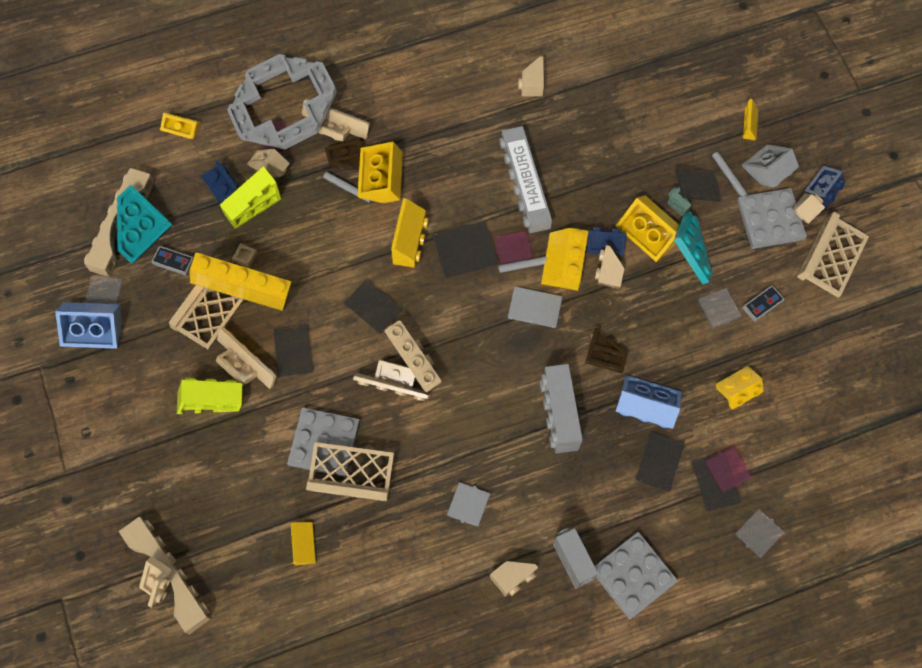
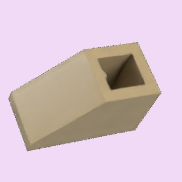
M804 194L792 210L805 223L809 224L825 208L822 205L824 201L817 194Z
M606 245L605 250L601 249L599 261H602L601 268L596 270L595 279H598L597 284L619 289L625 268L611 247Z
M506 561L490 574V578L505 597L508 594L513 596L521 589L520 584L525 580L529 583L537 576L535 572L538 570L536 564Z

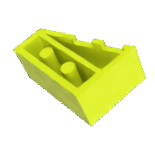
M263 166L232 195L225 199L220 206L224 215L236 229L280 201L281 197L275 180Z
M186 378L181 381L178 389L177 414H183V410H195V413H202V409L213 410V412L239 411L242 406V383H237L235 380L217 382L215 379L197 381L195 378Z

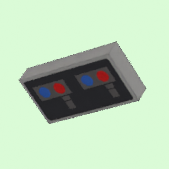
M159 246L152 264L187 276L194 258Z
M770 286L745 304L743 310L756 322L785 299L773 286Z

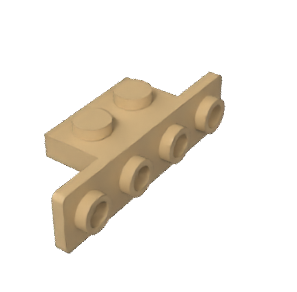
M303 104L302 115L308 117L309 115ZM329 108L318 133L343 141L349 134L366 139L370 123Z
M400 320L385 329V333L424 391L429 392L438 386L442 381L432 368L434 362L430 356H424L421 350L424 348L419 340H413Z
M222 327L219 330L217 340L227 351L217 356L216 362L238 383H242V386L257 377L271 389L276 380L274 372L268 369L258 357L254 356L244 344H241L231 332Z
M379 360L375 378L359 373L353 377V380H357L360 385H376V388L379 390H395V393L398 395H414L413 398L425 401V398L429 399L431 397V392L413 388L416 377L408 366Z

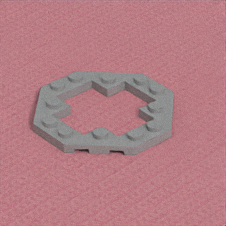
M278 54L247 70L243 84H240L234 95L236 98L233 104L229 105L227 111L241 140L287 149L318 133L337 90L322 62L316 61L312 63L308 62L307 59L297 57L291 59L286 58L285 55ZM285 71L288 72L292 82L307 75L310 76L319 95L303 103L309 115L308 117L278 132L271 120L257 127L254 126L246 106L261 99L256 88L257 85Z

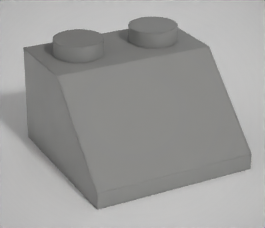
M768 144L742 164L743 168L761 185L773 188L778 186L782 180L790 176L799 167L793 149Z

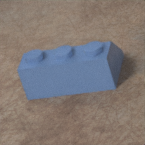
M63 302L55 311L61 347L118 348L122 325L120 304Z
M625 375L616 412L623 416L636 417L643 422L658 424L662 428L673 429L680 411L682 392Z

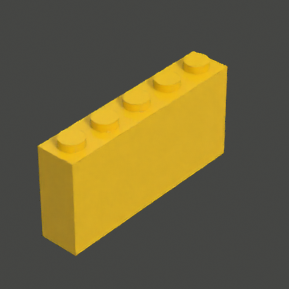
M195 253L190 268L191 284L283 311L291 281L199 253Z

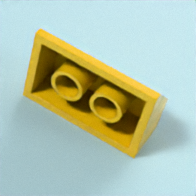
M394 142L361 148L358 181L359 198L380 203L400 200L403 152Z
M644 195L636 198L616 227L622 229V232L626 233L628 238L655 262H658L676 244L674 238L679 224Z
M403 198L391 247L393 264L415 268L416 262H420L421 251H419L420 245H424L425 234H423L424 228L427 229L429 218H426V210L406 198Z
M567 228L550 233L546 252L547 260L544 264L541 281L542 285L578 291L588 231Z

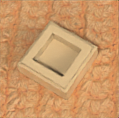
M240 243L232 257V261L250 268L258 252Z

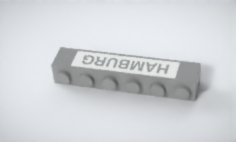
M523 126L502 130L499 144L501 149L505 151V164H509V178L515 184L513 185L514 194L519 197L518 207L519 211H523L524 217H522L524 227H528L529 234L551 229L552 219Z

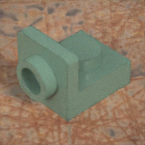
M683 184L679 188L675 187L671 190L667 202L682 217L685 213L689 212L692 205L686 197L681 196L685 188Z

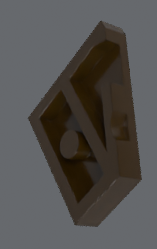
M360 139L325 147L329 166L359 172L362 148Z
M595 328L585 363L623 373L628 353L622 348L617 347L614 341L610 338L607 339L600 333L598 328Z

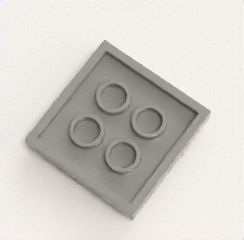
M791 188L738 197L737 203L751 249L806 239L807 235L802 220L792 210L796 205V201Z
M302 408L287 465L310 470L314 442L354 447L360 420ZM318 447L317 456L321 461L331 455L327 448ZM344 450L335 455L341 464L351 458L348 452ZM333 457L324 463L330 473L339 467V464ZM349 463L344 466L346 471H348ZM322 466L315 470L316 472L327 474ZM342 468L333 474L336 476L346 478V474L342 470Z
M639 532L595 565L598 572L597 580L629 620L678 582Z

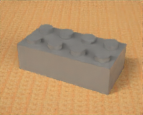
M569 364L545 367L544 374H541L540 389L541 392H544V410H548L546 424L547 429H551V436H549L550 447L554 448L555 454L578 451L582 443V435Z

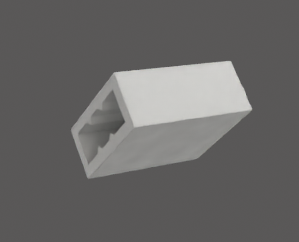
M566 528L558 532L553 546L575 589L593 581L598 572L575 528L570 531Z

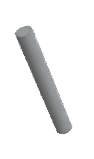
M719 152L714 153L712 157L740 197L747 196V192Z
M325 172L324 179L358 197V188Z
M547 257L499 265V273L543 265Z

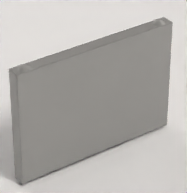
M514 287L508 318L556 328L562 296Z

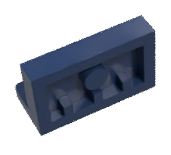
M219 160L215 161L217 167L204 173L201 177L218 203L221 204L237 190L239 185L234 177L230 178L228 175L230 172L225 164L221 165Z
M823 166L804 193L817 194L824 201L822 205L827 209L830 203L834 202L839 191L845 187L846 182L843 172Z
M592 227V231H588L586 253L600 254L601 249L605 250L607 245L611 247L615 255L624 256L626 233H621L622 229H610V232H603V228Z

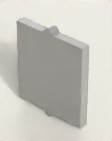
M459 482L447 516L458 519L461 523L466 522L478 527L490 493L479 490L476 486L471 487Z

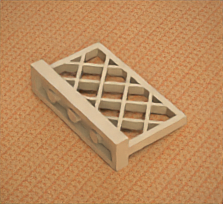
M833 212L825 218L797 277L801 280L807 279L839 298L869 236L840 220V215ZM837 226L844 229L845 235H838ZM851 236H857L862 239L860 244L854 245ZM847 237L849 247L843 248L840 239ZM835 240L838 249L831 251L829 242ZM851 249L854 257L847 260L844 251ZM840 252L843 261L836 263L833 253ZM828 255L831 264L824 265L822 256ZM844 264L847 272L840 275L837 266ZM833 267L835 276L829 278L825 268ZM821 270L824 279L819 280L814 277L815 271ZM837 279L839 284L838 290L832 287L831 280Z
M196 285L169 321V325L173 330L179 331L209 350L217 339L219 330L222 327L225 328L245 299L234 296L220 299L219 292L217 291L218 300L207 302V293L215 290ZM232 301L233 308L230 311L223 312L221 303ZM219 303L221 312L209 314L208 305ZM206 306L207 315L196 317V308ZM222 316L223 322L221 325L212 327L210 318ZM208 318L210 328L198 330L197 320ZM195 321L196 330L188 332L183 329L186 322ZM211 331L212 337L208 343L200 339L199 333Z
M314 442L306 490L388 502L394 453ZM318 447L327 448L331 455L321 461L317 456ZM341 450L347 451L351 456L343 464L335 456ZM361 453H366L371 460L361 467L355 457ZM380 456H388V465L381 470L375 460ZM333 457L339 464V467L330 473L324 463ZM351 460H354L359 469L352 475H349L344 466ZM373 462L379 472L369 478L363 469ZM322 466L328 475L322 480L314 479L315 470ZM342 468L348 478L342 482H336L332 475ZM386 469H387V476H385V474L383 473ZM362 471L368 480L362 485H356L352 477ZM382 474L386 479L385 488L376 487L372 480ZM330 477L333 481H326V479ZM350 480L353 484H348L346 482ZM370 482L373 487L365 485H367Z

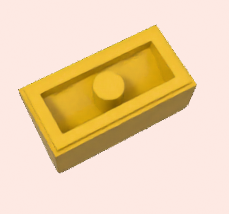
M749 99L744 112L743 139L756 140L758 108L753 99Z
M163 113L160 130L195 139L201 122L170 113Z
M291 523L293 562L295 566L316 563L313 523Z

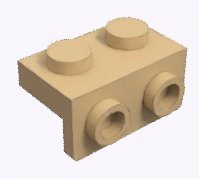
M152 556L146 561L139 586L140 589L151 595L148 606L151 608L156 603H161L167 595L165 591L171 581L169 577L172 570Z

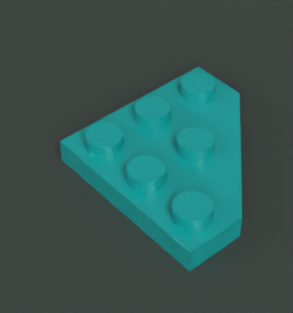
M130 185L117 197L118 252L132 264L172 224Z
M689 211L683 215L674 241L701 283L706 284L710 281L712 268L699 220Z

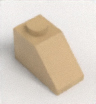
M543 57L537 58L522 71V79L518 78V89H521L522 96H543Z
M275 149L257 150L247 164L257 171L264 166L272 178H276L286 173V168L290 163Z

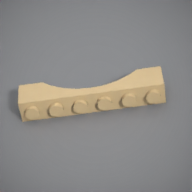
M130 168L128 173L124 175L123 184L117 190L113 204L108 208V215L105 221H102L97 237L93 239L90 252L85 256L84 264L89 271L111 277L118 262L115 254L117 197L128 186L132 185L147 199L155 183L151 174Z
M138 517L122 528L119 533L130 549L150 557L152 556L172 569L169 579H171L174 591V617L184 632L190 635L210 620L207 615L210 611L204 602L199 603L196 597L199 594L192 585L188 586L185 582L187 576L181 568L177 570L174 563H176L173 555L170 552L166 553L163 549L165 546L163 540L159 535L155 537L153 534L154 527L148 519L145 521Z

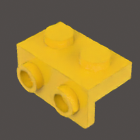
M749 366L716 383L717 390L728 399L729 407L732 410L764 391L762 378Z

